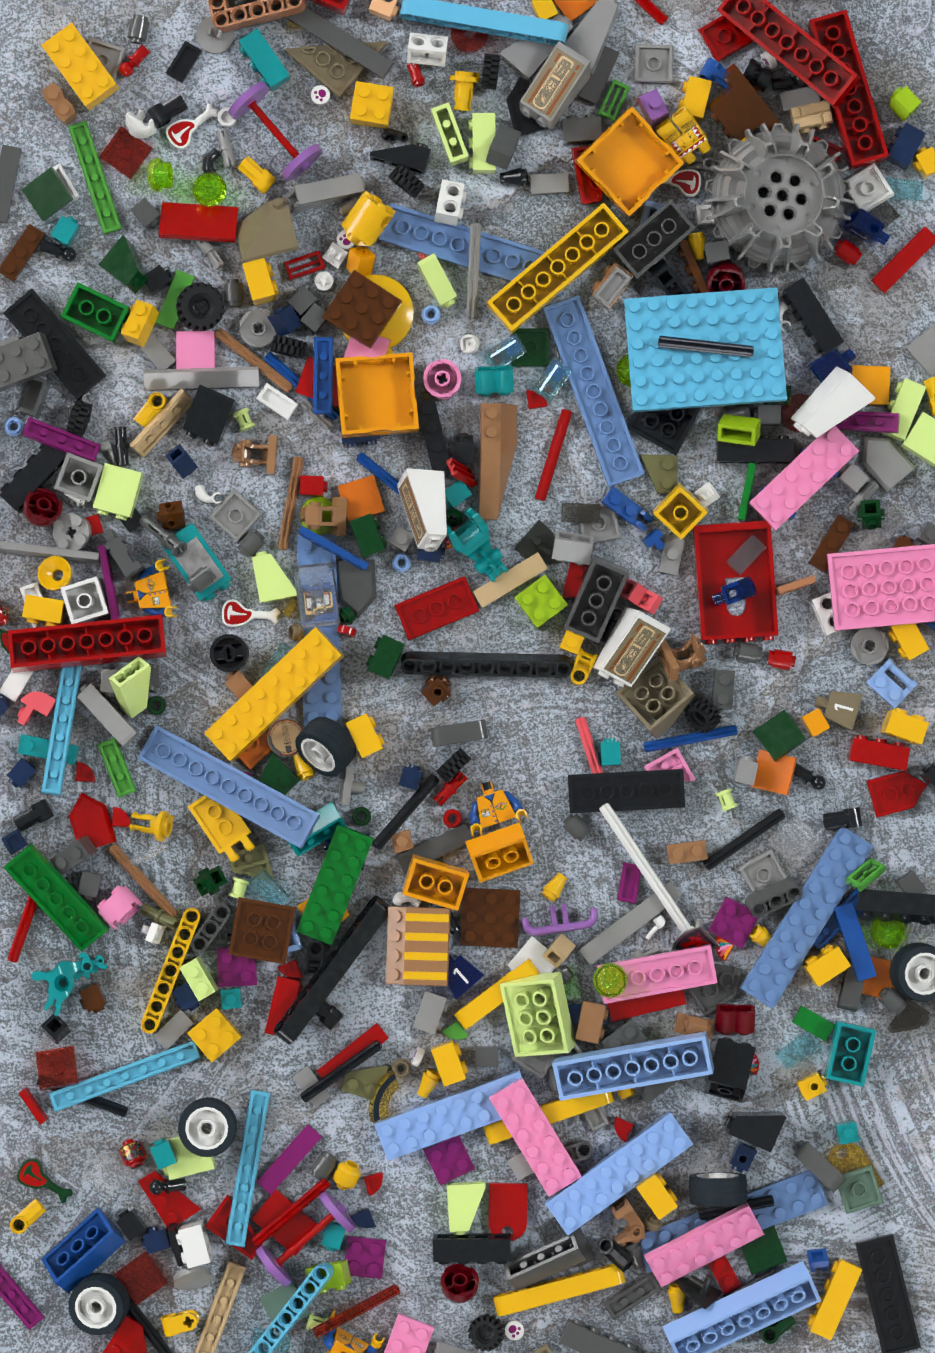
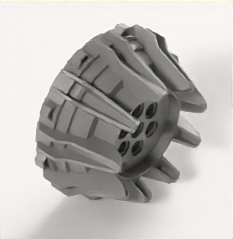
M763 123L759 125L761 133L752 135L750 129H746L744 131L745 141L742 142L734 138L728 143L729 154L723 151L717 154L722 158V161L718 167L712 165L709 168L715 173V177L705 181L704 189L711 194V199L704 200L703 203H710L712 214L707 216L706 220L714 219L716 224L711 233L714 238H724V240H727L728 248L730 247L738 254L735 258L736 261H739L744 256L747 259V267L756 269L763 263L766 264L767 273L773 271V266H782L783 273L789 272L790 263L797 270L806 267V260L809 256L816 262L820 261L821 257L818 251L823 247L828 251L833 250L834 247L829 239H839L843 233L838 225L839 221L851 220V217L843 213L844 204H854L853 200L844 198V194L851 190L850 182L841 179L840 173L846 171L849 167L838 168L834 160L841 153L838 152L830 157L827 153L829 144L824 139L817 142L812 141L815 133L814 129H811L808 135L805 136L799 133L800 124L798 123L794 125L791 132H787L783 123H775L769 132L767 126ZM772 173L779 175L780 180L778 183L772 182ZM791 176L797 177L799 181L796 187L792 186L789 182ZM759 188L767 190L765 198L758 195ZM779 191H783L786 194L785 201L778 200L777 193ZM797 195H802L805 198L803 205H799L796 202ZM766 206L773 208L772 216L765 214L764 209ZM785 209L792 212L790 220L785 219L783 216Z

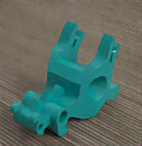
M467 508L463 513L469 520L455 531H452L446 525V537L458 554L476 563L473 566L480 575L485 573L491 582H495L498 576L509 570L500 560L503 558L501 552L497 548L493 550L491 547L488 525L472 508Z
M82 952L78 956V958L83 957L81 961H61L49 972L33 971L31 978L34 981L46 980L49 984L48 999L43 1007L44 1010L47 1011L53 1005L54 999H56L54 1015L58 1017L63 1000L69 997L75 986L74 978L79 980L83 975L89 979L91 972L96 974L98 968L106 969L108 965H103V957L96 955V958L91 960L86 953Z

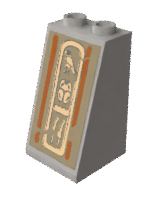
M559 41L520 100L521 113L528 118L532 117L541 127H547L551 130L590 79L591 61Z

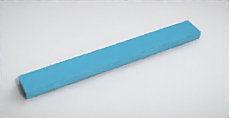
M82 666L61 669L41 790L42 794L61 796Z
M194 1041L51 1092L49 1096L54 1111L57 1112L201 1059L197 1045Z
M251 1090L225 1243L227 1245L245 1247L270 1097L269 1092Z

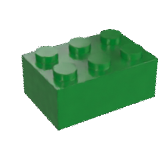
M77 282L61 314V318L115 345L121 333L122 325L129 317L130 308Z

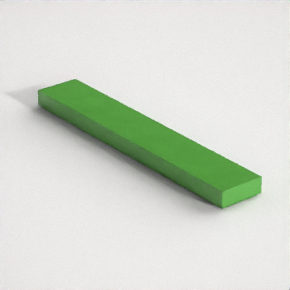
M87 121L68 126L103 234L107 235L122 230Z

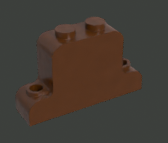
M734 64L728 67L724 73V81L727 83L728 88L711 101V118L716 124L719 122L724 127L722 131L728 139L732 136L735 139L742 140L745 138L744 131L746 129H750L752 132L763 123L771 131L775 123L781 122L738 67Z

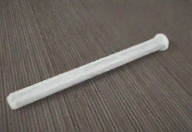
M603 804L599 810L681 931L680 934L694 928V926H690L610 804Z

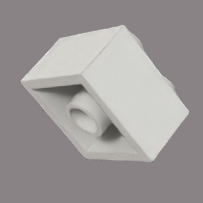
M93 577L60 588L71 624L84 623L110 615L99 577Z
M204 1219L181 1225L178 1234H176L178 1245H182L183 1253H181L183 1264H187L188 1268L210 1263L214 1256Z

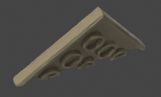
M386 41L362 42L378 53L388 44ZM329 45L285 48L284 50L285 53L339 99L366 70Z

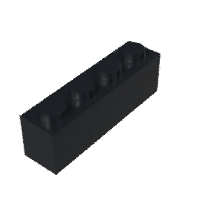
M804 277L783 290V301L787 306L790 305L792 307L794 318L804 326L802 330L806 337H811L814 344L812 345L817 354L821 353L822 356H825L844 343V340Z
M435 398L417 402V411L431 469L444 471V476H449L451 472L446 464L449 456Z
M760 435L755 446L721 442L716 439V463L790 464L794 460V439H789L787 435H780L778 439H770L769 435Z
M41 444L39 447L40 451L36 455L33 454L29 457L25 468H20L13 475V481L10 484L7 482L0 491L2 493L0 497L17 512H20L27 494L30 491L33 493L37 488L43 487L63 465L67 453Z
M864 889L862 892L859 891L857 915L858 918L867 921L879 919L883 922L900 921L905 924L917 922L922 925L935 924V895Z
M452 1233L434 1234L433 1262H438V1264L444 1265L450 1262H457L458 1264H468L469 1262H477V1264H487L488 1262L506 1264L511 1262V1233H465L463 1235H454Z

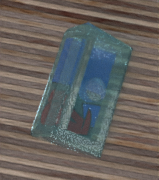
M514 333L487 350L485 358L493 367L503 366L520 357L527 350L518 334Z
M554 357L533 387L534 391L551 402L572 372V369Z

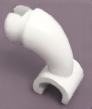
M784 302L779 304L782 333L786 332L782 328V324H787L791 328V323L783 320V314L788 309Z
M197 485L195 487V495L202 502L218 505L222 503V501L216 502L214 500V497L222 495L221 493L216 492L209 496L205 491L204 485Z

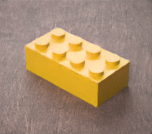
M72 22L41 45L89 111L120 89Z

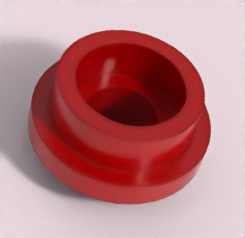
M455 809L447 810L443 815L444 824L449 828L458 827L462 822L461 813ZM450 815L456 816L455 822L449 821Z

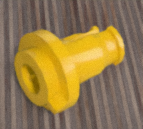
M455 71V75H450L449 79L455 80V106L453 110L471 111L470 106L473 98L474 82L480 83V73Z
M161 811L158 816L138 814L137 812H133L131 818L151 821L150 827L130 824L131 831L138 830L142 833L153 834L155 840L160 842L168 838L172 832L174 816L169 815L167 811Z

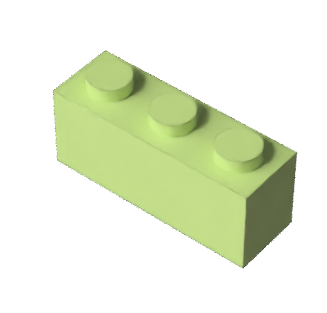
M446 103L432 108L431 115L450 167L469 161V156L450 104Z
M472 113V119H468L469 130H472V138H469V149H473V157H469V168H473V174H496V166L486 162L489 148L495 137V113Z
M906 378L902 382H898L894 391L897 393L895 400L891 399L887 410L890 411L889 413L900 414L899 433L882 434L901 442L905 440L926 386Z

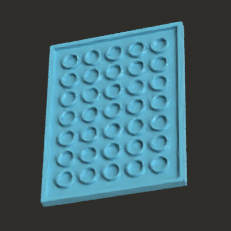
M777 287L624 299L633 412L787 401ZM659 336L751 345L754 346V353L752 357L665 348L658 346Z

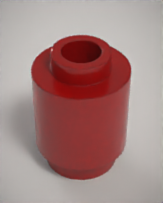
M846 239L844 241L839 240L834 247L836 251L834 255L848 265L854 266L863 254L859 251L858 247Z
M770 650L767 665L772 666V668L790 671V667L795 666L796 656H792V651Z

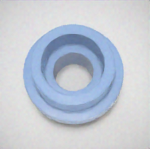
M434 305L426 306L421 313L423 321L427 324L437 323L440 319V310ZM429 312H433L435 316L433 318H429L427 314Z
M11 417L5 422L4 429L8 435L18 436L23 432L24 424L19 418ZM17 424L18 428L16 430H12L11 425Z
M398 553L392 559V566L398 572H405L411 566V559L405 553ZM400 559L405 560L404 566L398 565Z

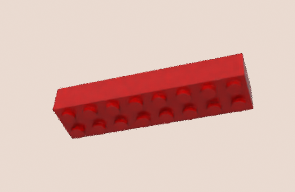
M724 0L717 8L721 15L834 108H837L860 80L858 74L767 0Z
M847 10L810 19L807 24L810 36L860 77V80L837 108L830 104L849 171L885 161L889 157Z
M162 614L7 630L10 665L13 673L133 661L138 656L142 659L167 657Z

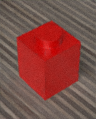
M301 475L300 496L324 497V492L328 491V481H324V476Z

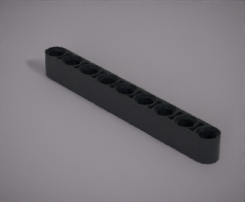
M408 651L401 656L400 665L402 672L409 675L565 678L572 671L571 659L567 655ZM412 661L414 662V664L407 665L405 664V662ZM431 661L433 664L428 666L424 662ZM448 661L451 662L452 665L445 666L443 663ZM464 662H470L471 665H470V666H464L463 663H464ZM484 662H488L491 665L488 667H484L481 664ZM502 663L510 664L508 667L501 666ZM522 663H527L529 666L523 668L520 665ZM547 664L548 667L541 668L539 667V665ZM561 664L567 665V667L563 669L559 668L558 666Z
M378 895L370 899L275 1026L273 1033L288 1045L297 1039L388 917V906L390 905Z

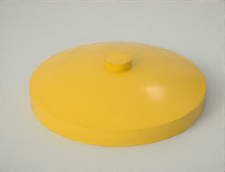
M384 275L365 276L366 278L402 300V304L380 335L391 340L388 348H393L407 336L411 329L414 317L412 300L406 289L396 280ZM343 332L344 336L350 341L351 337Z

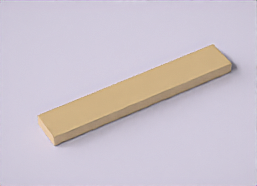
M228 1261L194 1353L216 1352L247 1268L246 1266Z

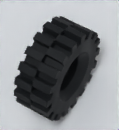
M204 282L193 283L187 286L178 296L176 314L177 317L179 316L180 322L184 323L188 329L191 328L193 331L210 330L223 318L225 301H223L222 293L220 294L218 289L212 287L211 284H205ZM196 300H204L208 306L206 313L202 315L195 313L193 303Z

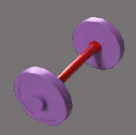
M262 81L244 92L232 104L228 113L233 119L242 117L250 110L258 116L294 158L282 172L284 179L291 181L310 168L323 150L318 144H313L299 154L257 105L269 91L267 84Z
M326 1190L319 1197L330 1213L281 1256L277 1258L264 1245L256 1249V1253L265 1265V1269L285 1287H288L293 1280L283 1266V1263L334 1219L348 1232L356 1228L345 1206Z

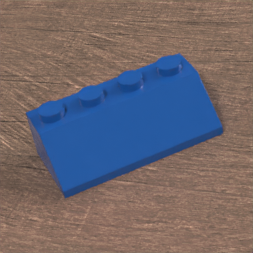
M98 1207L41 1260L55 1284L69 1294L79 1282L88 1277L120 1248L126 1240L119 1229Z

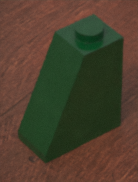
M123 235L98 264L110 276L134 294L148 280L135 246Z

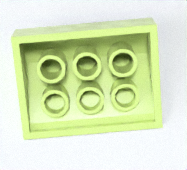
M561 972L543 973L500 983L515 1057L569 1053L576 1046Z

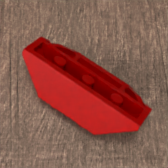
M126 1316L103 1353H147L143 1325Z

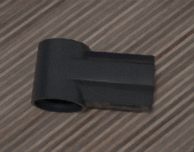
M178 94L163 104L158 103L154 105L147 113L153 119L156 128H161L167 125L172 118L187 110L188 107L182 96Z
M46 799L30 806L31 808L13 817L14 823L20 832L54 816Z
M860 807L823 814L825 830L863 826Z
M326 1000L315 1013L329 1030H332L344 1017L335 1006L330 1005Z
M602 1237L598 1240V1251L604 1254L622 1272H625L632 1266L635 1259L618 1245L616 1240L609 1237ZM610 1242V1250L605 1251V1244Z

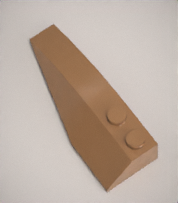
M481 403L479 405L478 514L483 520H498L517 446V405L502 403Z

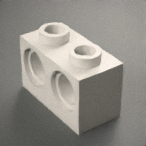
M410 33L407 63L445 67L448 37Z
M442 179L434 222L457 226L458 219L462 220L464 208H460L461 202L465 203L467 192L463 191L464 183Z
M831 592L810 601L824 636L836 632L834 627L830 625V618L833 616L832 606L830 609H825L822 606L824 599L831 601Z

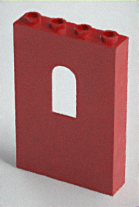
M766 521L695 525L693 527L700 641H705V644H717V640H724V643H735L736 639L742 638L743 642L755 641L757 637H762L763 641L774 640V636H778L779 633L771 526ZM744 577L746 609L743 614L734 616L727 609L725 578Z

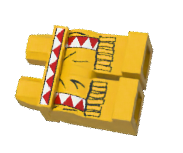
M684 105L671 115L672 119L670 117L666 118L655 128L656 132L684 162L690 165L696 160V156L692 152L698 147L701 153L704 154L711 147L706 133L702 130L686 105Z

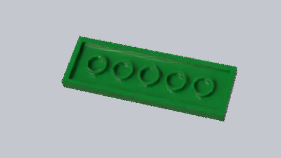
M340 824L337 825L296 932L329 945L333 944L373 842V837Z
M32 843L3 867L81 952L109 930L110 927Z

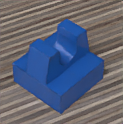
M654 528L641 540L646 547L650 548L653 545L659 551L665 546L660 540L664 534L657 528Z
M826 1248L807 1250V1259L811 1272H815V1268L821 1267L823 1271H827L829 1259Z

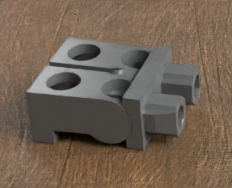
M113 529L103 534L107 541V544L104 546L111 553L127 579L131 580L145 570L141 562L138 560L134 562L131 557V551L126 546L128 543L121 535L118 536Z

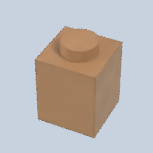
M239 670L230 673L225 678L227 681L224 684L238 699L253 687L251 682Z
M409 829L395 833L391 837L395 853L414 848Z

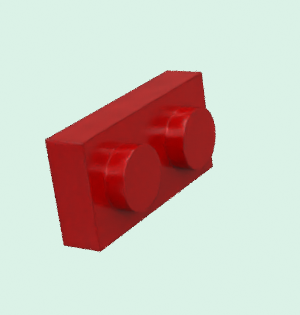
M725 1255L708 1263L724 1294L741 1286Z

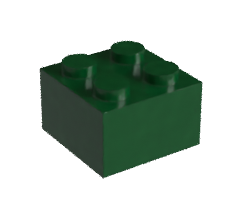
M370 513L349 521L364 560L385 552L387 543L384 535H379L378 529L381 528L376 516L372 517Z
M384 634L382 638L378 637L374 648L377 650L374 656L370 654L366 666H368L367 670L390 680L405 644Z

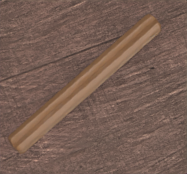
M219 328L216 331V338L252 366H259V372L286 393L292 390V383L225 330Z
M298 456L293 458L278 541V549L288 550L304 463V458Z
M113 844L108 849L109 853L161 909L165 910V913L175 917L178 911L120 847L117 844Z

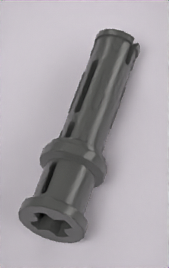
M144 515L140 519V525L158 538L165 549L172 551V555L181 557L186 552L187 544L179 541L174 533H168L148 515Z

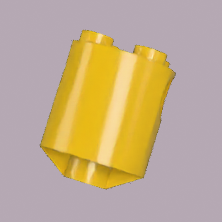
M365 190L341 223L346 238L356 246L372 247L396 211L390 206L383 204V200L378 196L372 195Z

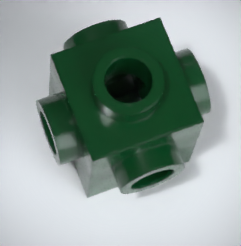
M880 499L860 501L861 510L857 511L858 522H862V529L874 530L881 528V520H885L884 509H880Z
M219 865L211 870L207 867L199 871V876L193 879L201 896L208 893L210 896L221 891L219 887L228 882Z

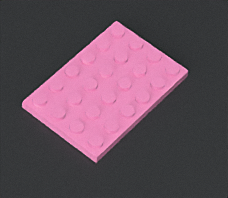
M935 544L827 554L834 631L935 622Z

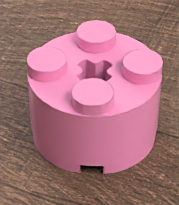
M446 359L434 361L424 371V388L432 398L437 400L451 399L458 393L461 387L460 370L452 361ZM445 376L447 382L440 384L437 378Z
M118 885L111 892L112 896L108 900H102L97 906L99 909L98 913L114 930L119 928L117 924L121 922L124 925L139 910L136 907L137 905H142V902L127 886L120 887Z

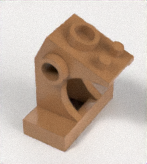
M269 435L268 445L252 444V440H240V443H236L232 448L234 463H239V467L250 468V464L267 465V475L275 476L277 435ZM250 449L261 450V460L250 459Z
M332 497V506H321V502H309V505L301 507L300 522L308 525V529H320V526H331L330 535L346 536L347 498ZM322 510L331 511L330 522L322 521Z
M691 633L690 640L686 641L683 647L679 649H672L669 647L666 639H664L657 649V655L670 681L678 680L679 671L698 668L707 661L704 656L707 651L703 643L698 644L697 642L700 640L699 636L695 637ZM687 657V659L685 660H677L680 658Z
M677 1012L674 1032L687 1035L707 1031L708 1039H712L716 1020Z
M623 1195L609 1205L617 1220L623 1218L627 1221L625 1229L614 1236L618 1244L625 1246L626 1242L637 1243L641 1239H645L644 1224L626 1195Z

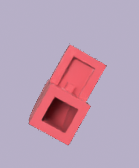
M627 578L620 594L629 603L653 615L664 599Z
M44 692L28 693L21 699V702L26 704V707L20 709L17 715L19 717L17 722L27 726L35 710L50 717L56 705V698Z

